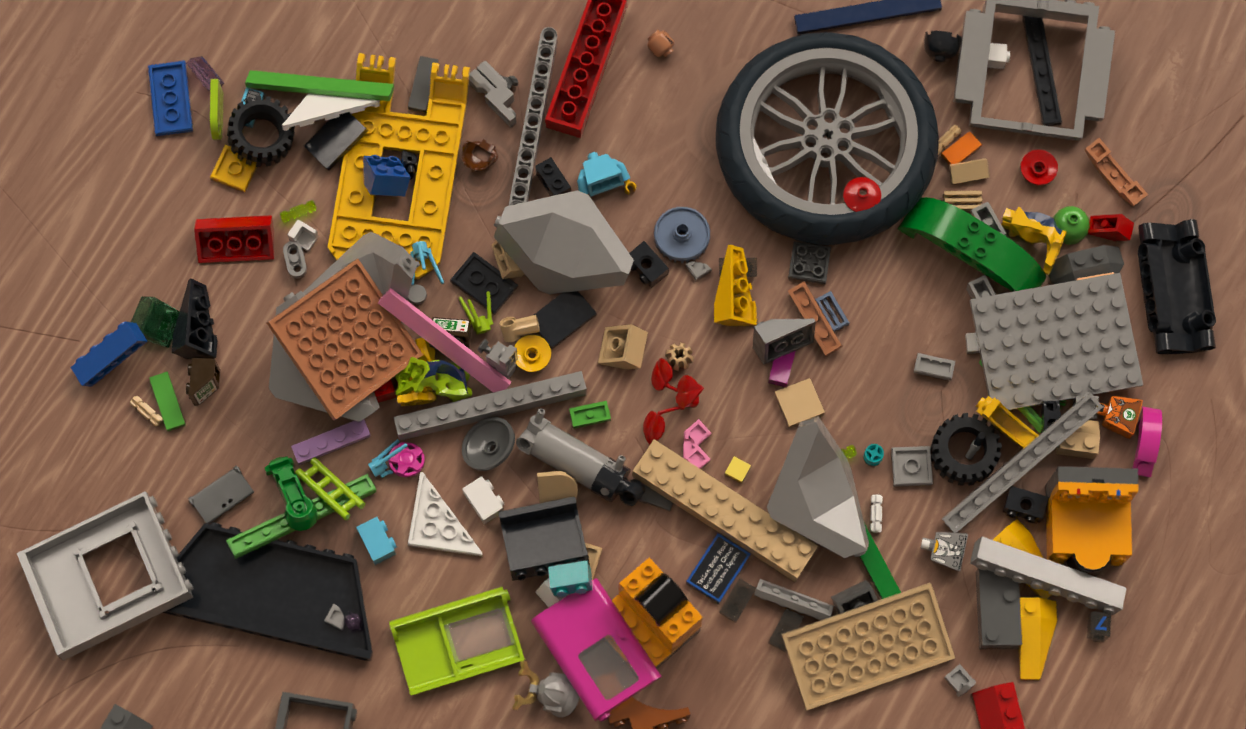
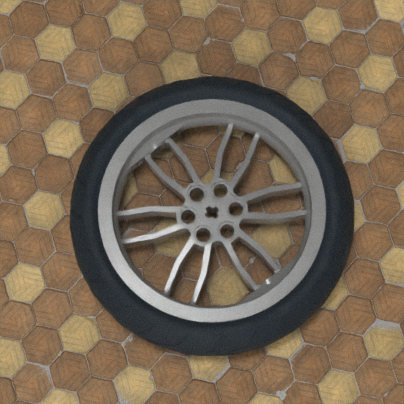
M831 32L808 33L791 37L768 47L751 59L735 77L722 100L717 116V156L726 183L735 198L750 215L767 228L778 234L806 243L837 245L857 242L889 229L909 213L920 200L930 184L938 159L939 134L933 104L920 80L901 59L888 50L854 35ZM824 73L842 75L840 95L835 109L826 108L823 92ZM820 74L818 87L819 114L814 115L797 98L779 87L801 76ZM846 77L867 85L878 93L881 99L862 107L846 118H842L839 115L845 95ZM772 93L790 105L804 121L801 122L783 115L765 104V101ZM881 108L885 109L889 120L875 125L855 128L854 124L864 116ZM759 112H764L780 125L803 136L782 140L759 149L754 138L755 124ZM831 118L833 122L828 123L824 119ZM814 125L816 129L811 130L807 126ZM894 126L900 137V148L896 164H891L875 151L852 140L875 135ZM845 128V129H847L849 132H848V133H842V132L840 131V129ZM811 142V143H813L815 146H814V147H808V146H806V143ZM845 146L847 150L842 151L838 147ZM800 148V152L788 161L773 168L768 166L765 156L783 150ZM828 153L830 157L824 158L821 154ZM855 154L868 159L890 172V175L882 183L861 168L850 155ZM811 157L815 160V164L810 177L808 200L806 201L793 196L779 187L773 176L788 171ZM835 161H841L857 177H866L875 181L881 190V201L872 208L859 212L852 211L845 203L835 204L837 184ZM819 167H828L831 182L830 204L812 202L814 181Z

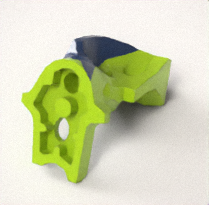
M411 357L407 367L395 375L398 381V388L395 392L398 396L413 390L419 393L423 391L424 387H431L435 390L436 395L447 396L452 402L472 396V389L466 385L470 375L456 363H448L442 360L427 362Z

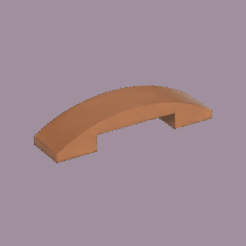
M1100 138L1085 148V152L1101 176L1130 205L1134 207L1148 195L1137 181L1133 182L1110 155V149Z

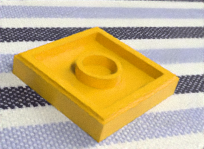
M225 144L210 179L246 192L257 168L256 162H252L250 166L246 164V158H243L242 161L237 158L238 153L233 154L231 146Z

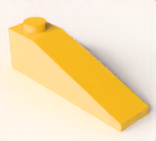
M727 246L714 302V323L726 326L757 325L756 302L752 301L750 290H752L751 283L748 284L746 276L748 267L744 249L741 247Z
M1018 519L1008 525L993 539L999 543L1043 558L1032 534ZM1027 584L1040 598L1048 599L1051 596L1048 591L1034 589L1031 585Z
M1040 597L1020 598L1022 646L1019 648L1020 680H1040L1057 623L1056 601Z

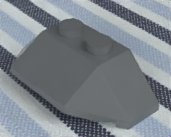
M1102 245L1068 253L1056 259L1049 277L1051 283L1059 284L1076 281L1077 278L1112 272L1115 274L1120 273L1124 262L1119 247Z

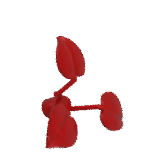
M659 358L654 366L651 377L652 385L658 391H662L666 386L668 389L678 392L676 395L678 406L661 410L657 413L650 411L644 420L643 431L649 445L654 439L659 441L664 433L665 421L661 415L679 409L684 410L687 407L696 408L699 403V395L704 389L703 386L689 375H684L679 380L677 388L671 386L668 382L673 377V371L668 361L663 358Z

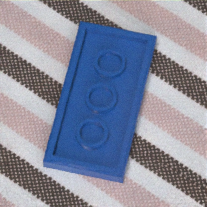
M177 61L148 65L155 135L164 136L193 132L186 62Z

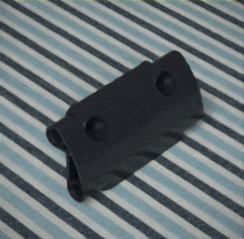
M1184 220L1176 225L1161 223L1140 224L1138 226L1140 237L1138 260L1147 324L1150 332H1153L1156 353L1174 355L1215 349V337L1212 329L1216 323L1205 244L1199 239L1197 220Z

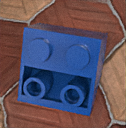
M378 155L363 157L364 185L371 195L405 197L411 177L399 158L394 156L380 157Z

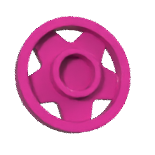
M402 442L393 447L390 453L404 444L408 446L390 458L388 464L396 475L412 477L422 470L425 462L424 453L417 445ZM420 456L422 459L421 464L417 460ZM392 463L398 465L397 470L394 468V466L392 465ZM408 469L414 470L413 472L406 473Z

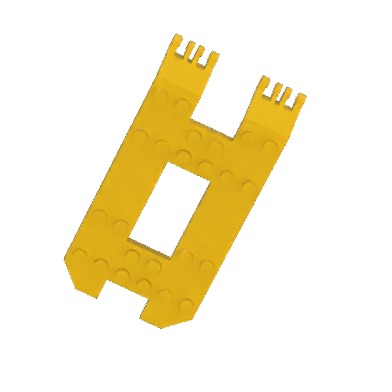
M363 53L358 54L356 80L394 84L396 58H389L388 70L382 69L384 63L383 56H379L377 68H375L376 55L370 56V67H363L366 55ZM432 63L426 116L390 112L393 94L390 101L380 100V106L378 107L369 106L365 107L364 111L352 113L368 132L343 156L328 241V250L336 260L363 235L373 232L403 247L409 254L413 251V243L425 241L427 247L431 248L437 266L440 265L467 105L470 67H463L462 79H456L458 72L456 65H453L451 78H448L450 65L446 64L444 66V77L437 76L439 63ZM384 149L405 150L420 154L409 221L372 217L376 195H371L364 185V156L378 155L382 157ZM429 257L425 259V270L422 269L421 262L419 261L420 265L416 268L414 279L419 280L434 269Z

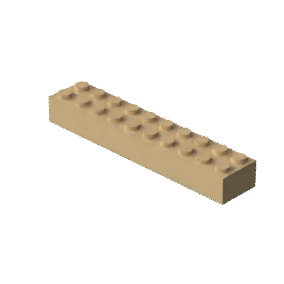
M655 439L632 472L634 478L794 582H796L818 545L798 532L772 519L770 514Z

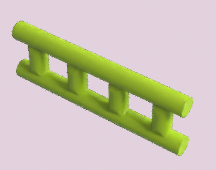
M316 457L311 459L310 463L313 466L304 472L300 468L296 470L295 474L344 520L350 518L348 511L354 506L362 509L366 505L362 499ZM319 471L325 478L316 483L310 477ZM332 483L338 489L329 495L323 488ZM342 494L350 499L343 506L335 501Z

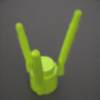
M489 291L486 292L487 319L485 316H477L470 299L467 302L471 312L463 298L459 297V301L469 320H471L476 334L490 331V325H493Z

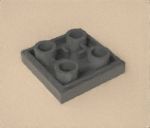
M794 241L788 279L826 284L831 247Z

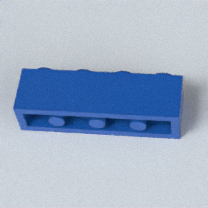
M125 321L119 324L116 331L107 334L100 344L92 346L89 349L90 352L75 361L76 363L71 366V369L82 386L92 387L148 342L137 323Z

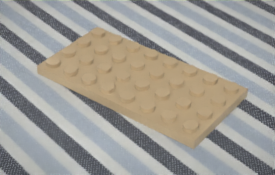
M931 583L781 634L806 710L955 658Z

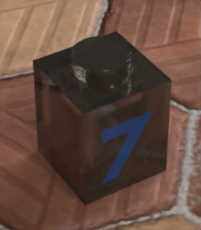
M1091 611L1088 614L1087 638L1092 639L1093 642H1104V640L1110 637L1111 613Z

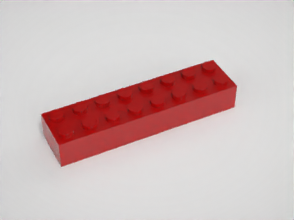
M627 0L587 1L545 118L546 128L578 138L582 137L627 10Z

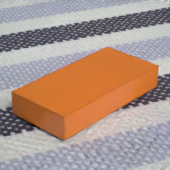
M969 131L943 151L941 156L949 165L961 163L977 151L982 144Z

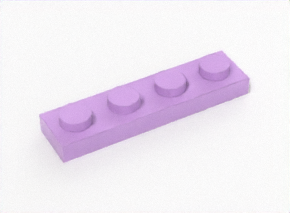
M363 419L360 422L352 421L291 447L298 464L301 465L311 461L314 457H321L368 438L371 435Z

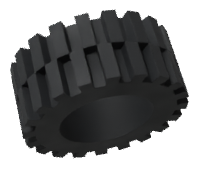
M256 96L255 101H252L251 97L246 98L245 104L241 101L237 109H233L228 123V144L232 145L231 151L233 154L238 153L237 158L241 161L243 158H246V164L250 166L252 162H256V167H261L262 163H265L266 167L271 166L273 160L277 164L280 162L281 156L285 158L288 150L292 147L295 126L290 127L287 131H284L282 124L291 115V113L287 114L288 108L285 105L281 108L280 101L277 99L274 103L271 102V97L266 96V100H261V96ZM264 119L274 124L278 130L279 137L274 144L268 147H256L244 138L242 132L244 126L252 120Z
M963 413L961 417L958 414L953 415L951 420L946 419L943 425L939 426L932 440L930 451H932L931 461H935L934 468L935 470L940 469V476L942 478L945 476L949 477L948 482L952 484L954 480L959 481L958 485L963 486L965 482H968V486L974 485L976 481L978 483L982 482L985 477L992 473L1000 459L1002 445L998 443L1000 439L999 433H994L995 427L993 424L990 426L986 424L988 422L987 419L978 420L979 415L973 414L972 417H968V413ZM960 432H969L976 436L981 432H985V438L982 442L984 446L983 459L972 465L957 462L949 452V439Z

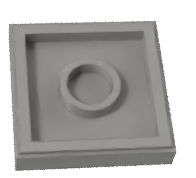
M930 446L891 448L893 487L933 484Z

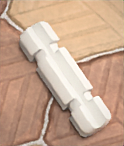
M872 495L871 503L873 505H871L870 521H872L870 531L880 533L882 531V524H880L882 522V506H880L882 504V496Z

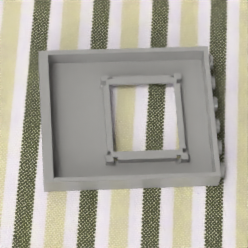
M146 491L17 553L56 654L63 661L193 598L191 593L193 586L189 579H185L184 574L186 570L182 562L179 563L176 558L179 556L178 551L174 545L171 546L169 540L172 537L168 529H164L162 525L165 523L160 512L157 513L155 508L158 504L154 496L150 497ZM131 532L152 584L103 607L82 555Z

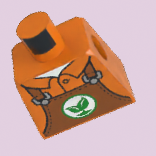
M1111 396L1107 405L1100 403L1103 408L1096 414L1104 416L1103 427L1130 439L1134 435L1143 400Z

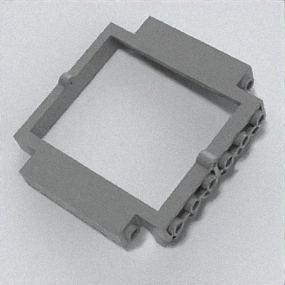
M985 0L982 13L978 9L966 11L953 102L971 104L969 126L1080 141L1083 137L1085 120L1101 122L1105 114L1115 30H1110L1111 28L1106 26L1097 28L1099 6H1095V3L1092 2L1079 4L1075 0H1065V2L1058 0ZM995 12L1087 24L1074 129L981 117Z

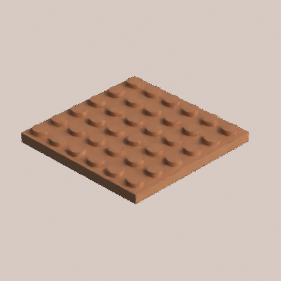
M359 259L352 261L267 322V325L332 420L339 418L405 369L411 357L418 359L423 355L401 321L378 304L383 295Z

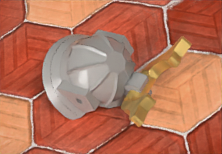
M527 661L520 662L521 670L518 674L519 676L526 675L529 677L530 687L528 696L525 699L520 695L514 696L513 710H518L524 704L534 703L536 695H538L539 702L544 705L543 710L551 712L557 717H566L575 709L579 701V695L565 674L551 672L547 678L540 681L538 686L539 678L529 669Z

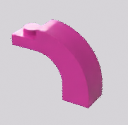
M1142 406L1138 421V444L1132 469H1138V475L1151 477L1160 447L1162 411Z

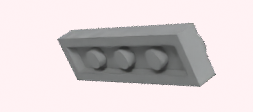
M762 579L759 580L754 594L763 600L772 601L782 607L791 608L801 614L815 617L818 620L830 618L834 608L833 605Z

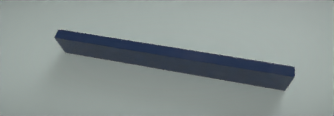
M881 0L794 15L797 34H804L942 10L941 0Z

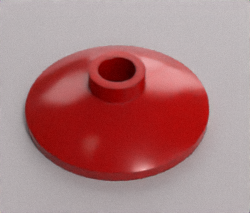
M1037 149L1028 152L1023 157L1020 169L1023 177L1029 183L1046 185L1056 177L1058 163L1051 153ZM1035 168H1040L1041 172L1035 171Z
M858 177L847 183L844 188L843 199L848 208L854 212L870 209L881 201V190L872 179ZM863 190L866 192V195H861L859 192Z

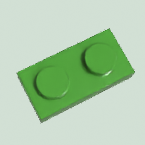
M607 401L569 408L573 429L611 421Z

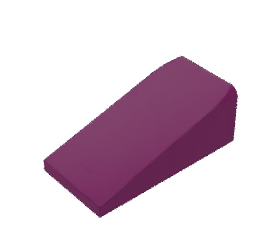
M796 351L774 359L768 383L787 387Z

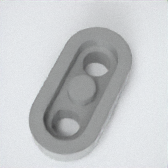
M289 241L283 248L287 270L291 277L299 279L307 273L303 249L300 243ZM292 250L297 251L294 255L290 254ZM300 267L301 270L299 272H295V268Z

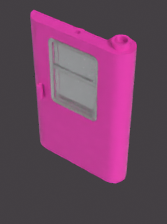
M596 578L592 580L593 590L587 591L584 594H569L535 616L531 622L593 719L603 722L611 716L609 713L612 709L662 676Z

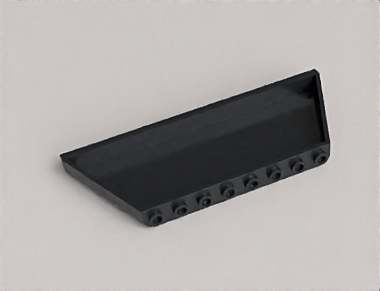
M211 522L210 525L204 523L179 553V556L176 557L179 563L182 562L186 570L184 574L185 579H189L193 586L191 591L193 598L162 613L363 661H371L373 650L358 563L353 555L343 553L341 556L335 554V551L330 549L320 551L316 550V547L305 544V547L297 545L298 543L295 541L286 540V542L278 541V538L235 559L226 540L243 532L236 527L226 529L222 528L221 524ZM333 604L337 605L344 615L345 624L342 631L324 621Z

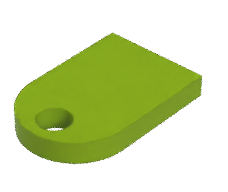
M211 79L210 129L213 140H221L223 134V90L218 79Z

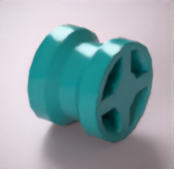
M878 444L867 446L863 455L865 463L869 466L879 465L883 459L884 450Z

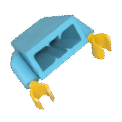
M596 152L590 153L587 156L588 160L583 162L584 169L580 170L577 179L579 191L590 194V197L622 186L624 182L626 184L624 187L626 194H630L627 186H632L633 190H636V184L629 180L631 177L625 165L616 159H611L608 154L598 156Z

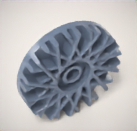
M675 207L664 212L657 220L654 228V242L660 254L663 253V257L667 256L670 261L673 259L675 263L676 261H681V263L686 261L688 263L691 259L694 261L696 257L700 258L705 249L707 250L710 242V227L705 217L697 210L689 207Z

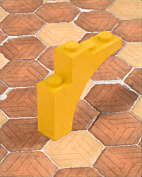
M989 396L986 399L982 397L977 403L976 407L978 410L976 413L987 419L997 430L1021 448H1025L1039 436L1006 409L995 397L993 399Z

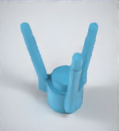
M425 241L413 243V251L410 252V255L414 260L416 258V260L421 262L423 270L426 269L425 259L429 257L441 284H444L442 275L433 258L431 248L427 247ZM415 274L413 276L411 285H414Z
M397 439L381 454L372 459V462L368 465L375 477L380 475L383 478L392 474L391 469L385 471L388 468L385 462L408 445L404 444L384 457L399 443Z

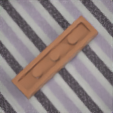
M802 282L790 289L788 292L803 318L815 319L814 337L825 356L842 348L843 346L806 283Z

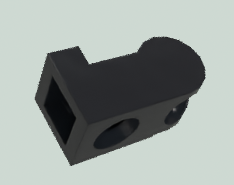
M1043 401L1041 406V433L1061 417L1059 401Z

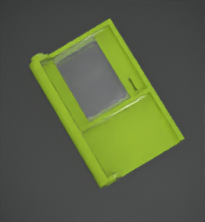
M499 587L389 621L411 696L525 660L507 601H510V596L507 589L503 590V587Z

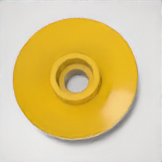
M524 336L514 346L517 348L518 355L516 365L524 371H540L550 361L551 348L548 342L540 336ZM535 353L536 356L534 358H530L529 354Z

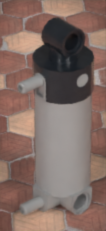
M542 408L538 409L537 414L531 417L527 428L516 440V445L521 451L528 455L531 454L558 471L566 472L567 475L574 478L578 483L589 488L593 493L610 503L619 495L620 500L625 505L634 506L645 493V486L642 482L636 479L627 480L631 469L623 465L626 460L623 455L618 456L616 461L600 453L543 418L545 410Z

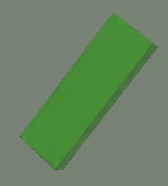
M164 372L150 377L149 379L167 432L185 426L186 424L169 373Z

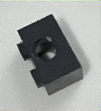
M552 157L535 166L536 175L550 196L571 192V186Z
M645 241L629 253L634 259L631 270L636 271L640 275L639 279L644 285L648 284L652 288L669 274V268ZM643 263H649L651 267L645 269L641 265Z
M1011 486L1008 490L1002 512L1007 513V516L1011 518L1021 517L1026 519V522L1037 524L1044 517L1049 497ZM1020 503H1027L1030 509H1022Z

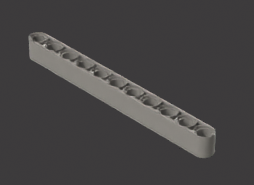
M551 27L544 28L540 34L508 206L528 202L557 49V32ZM548 36L553 37V39L550 41L546 40L545 38ZM544 53L550 54V56L546 58L542 57L541 55ZM541 70L547 71V73L544 75H541L538 72ZM538 87L544 88V90L541 92H538L535 89ZM535 104H538V105L541 106V107L538 108V109L532 108V106L535 105ZM532 121L538 123L536 126L529 125V123ZM527 139L535 140L533 143L525 142ZM524 156L531 157L529 161H524L522 158ZM526 173L528 177L520 178L519 175ZM524 191L525 194L522 196L516 195V192Z

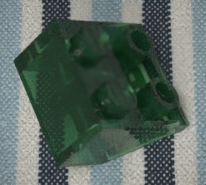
M142 296L131 322L137 323L147 341L169 348L180 311L156 297Z

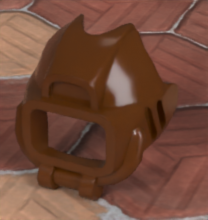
M485 139L482 142L465 141L462 147L464 165L475 172L486 169L498 159V154L495 150L496 146L489 144ZM476 147L491 153L487 162L472 155Z

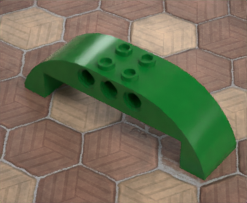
M921 197L898 227L899 231L912 239L915 238L917 233L1012 292L1041 287L1047 278L1041 266L1022 247L976 217L947 202Z

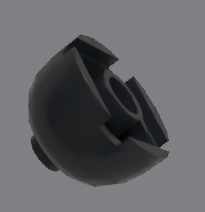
M934 30L931 31V34L925 32L924 48L929 56L934 57V61L945 62V59H951L958 53L962 37L960 35H957V38L952 37V33Z

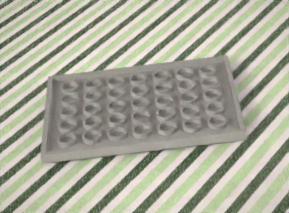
M1120 273L969 300L988 396L992 399L995 397L1008 410L1040 405L1043 401L1073 399L1076 396H1085L1089 392L1095 395L1143 386Z

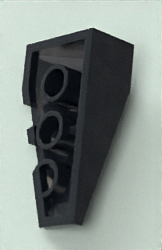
M189 279L173 334L171 353L185 359H215L217 357L218 340L217 335L213 334L212 325H214L213 318H210L209 314L210 301L207 287L205 284L194 279Z

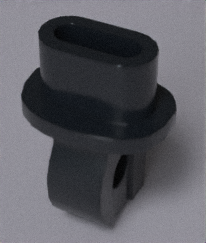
M403 150L400 161L410 175V180H412L417 170V157L414 153Z

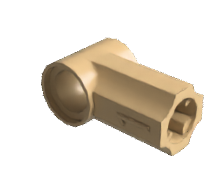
M536 315L520 319L506 317L499 323L506 342H514L520 336L540 332Z

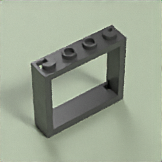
M282 692L275 729H286L291 702L347 711L343 729H351L352 721H356L357 709H355L353 703Z

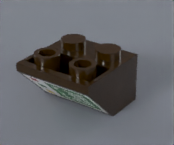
M432 317V320L466 347H470L471 320Z
M192 358L191 364H188L190 383L186 384V394H189V399H191L194 406H199L219 389L221 369L215 359Z

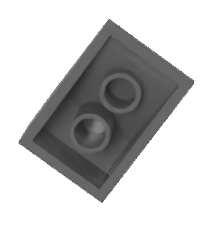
M770 319L766 322H760L754 326L752 348L763 365L774 359L814 343L816 321L815 319Z
M866 580L831 596L838 614L878 601L872 586Z

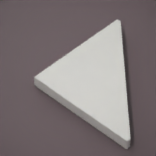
M308 93L282 124L284 131H287L290 127L296 125L303 127L314 124V121L325 118L326 121L337 118L342 113L350 112L352 114L364 111L365 107L380 106V100Z
M420 472L408 546L482 557V551L425 474Z

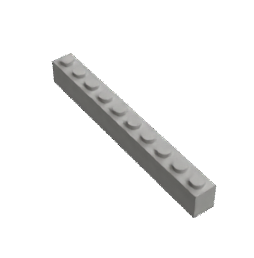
M582 371L396 416L394 421L399 440L402 441L479 422L489 417H499L587 395Z

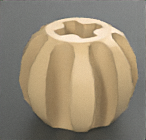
M681 342L680 346H676L675 343L670 345L671 350H666L665 357L669 358L666 361L671 366H674L673 370L679 371L680 367L683 370L689 368L687 363L692 364L694 358L691 356L693 353L691 348H684L685 343Z

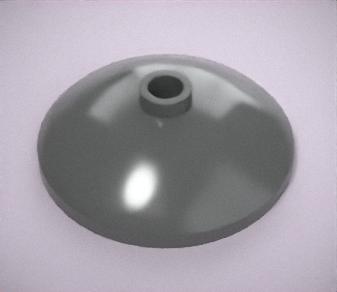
M499 417L485 418L476 423L463 440L462 456L464 461L471 468L478 471L491 470L502 464L514 447L515 433L512 426L506 420Z

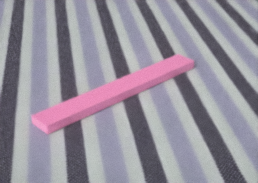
M392 288L379 300L378 304L492 392L506 390L510 386L511 381Z

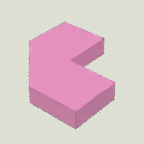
M698 419L684 431L683 458L701 469L711 459L699 445L711 435V432Z

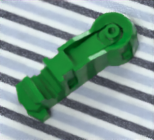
M287 456L273 459L264 468L266 475L273 476L286 505V521L289 527L298 531L308 530L317 521V510L314 507L313 501L304 494L300 481L294 473L292 458Z

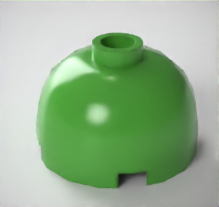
M1066 206L1054 215L1053 219L1057 227L1067 232L1064 239L1065 244H1077L1088 234L1090 227L1089 218L1082 209L1075 206Z

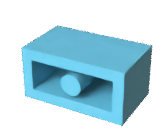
M375 517L356 527L375 565L396 555L394 549L397 546L392 537H387L385 532L388 531L384 520L379 521L378 517Z

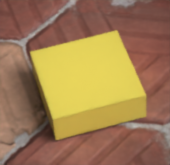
M734 456L725 475L742 483L751 465Z

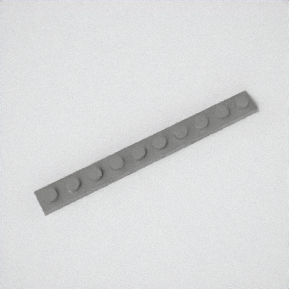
M1089 392L947 513L942 520L953 533H957L1100 411L1103 406Z

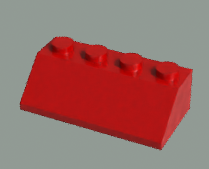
M272 215L196 219L194 232L198 263L274 259Z
M1014 682L991 686L972 693L980 729H1025Z

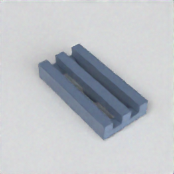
M831 291L815 299L834 332L849 325V321ZM829 297L834 308L836 309L841 320L843 321L842 323L839 322L838 318L836 317L826 298ZM820 301L824 303L836 326L833 325Z

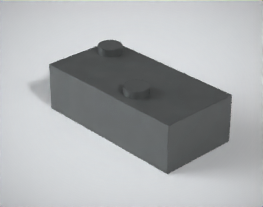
M977 569L975 573L979 649H1019L1022 646L1019 583L1006 576H997L992 571Z

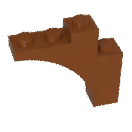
M614 672L595 678L596 685L606 700H610L625 690ZM631 697L612 709L609 713L611 716L607 719L609 726L614 725L615 728L625 725V721L629 720L631 729H666L669 727L668 724L676 722V725L687 722V718H690L691 714L688 707L675 710L658 709L645 705Z

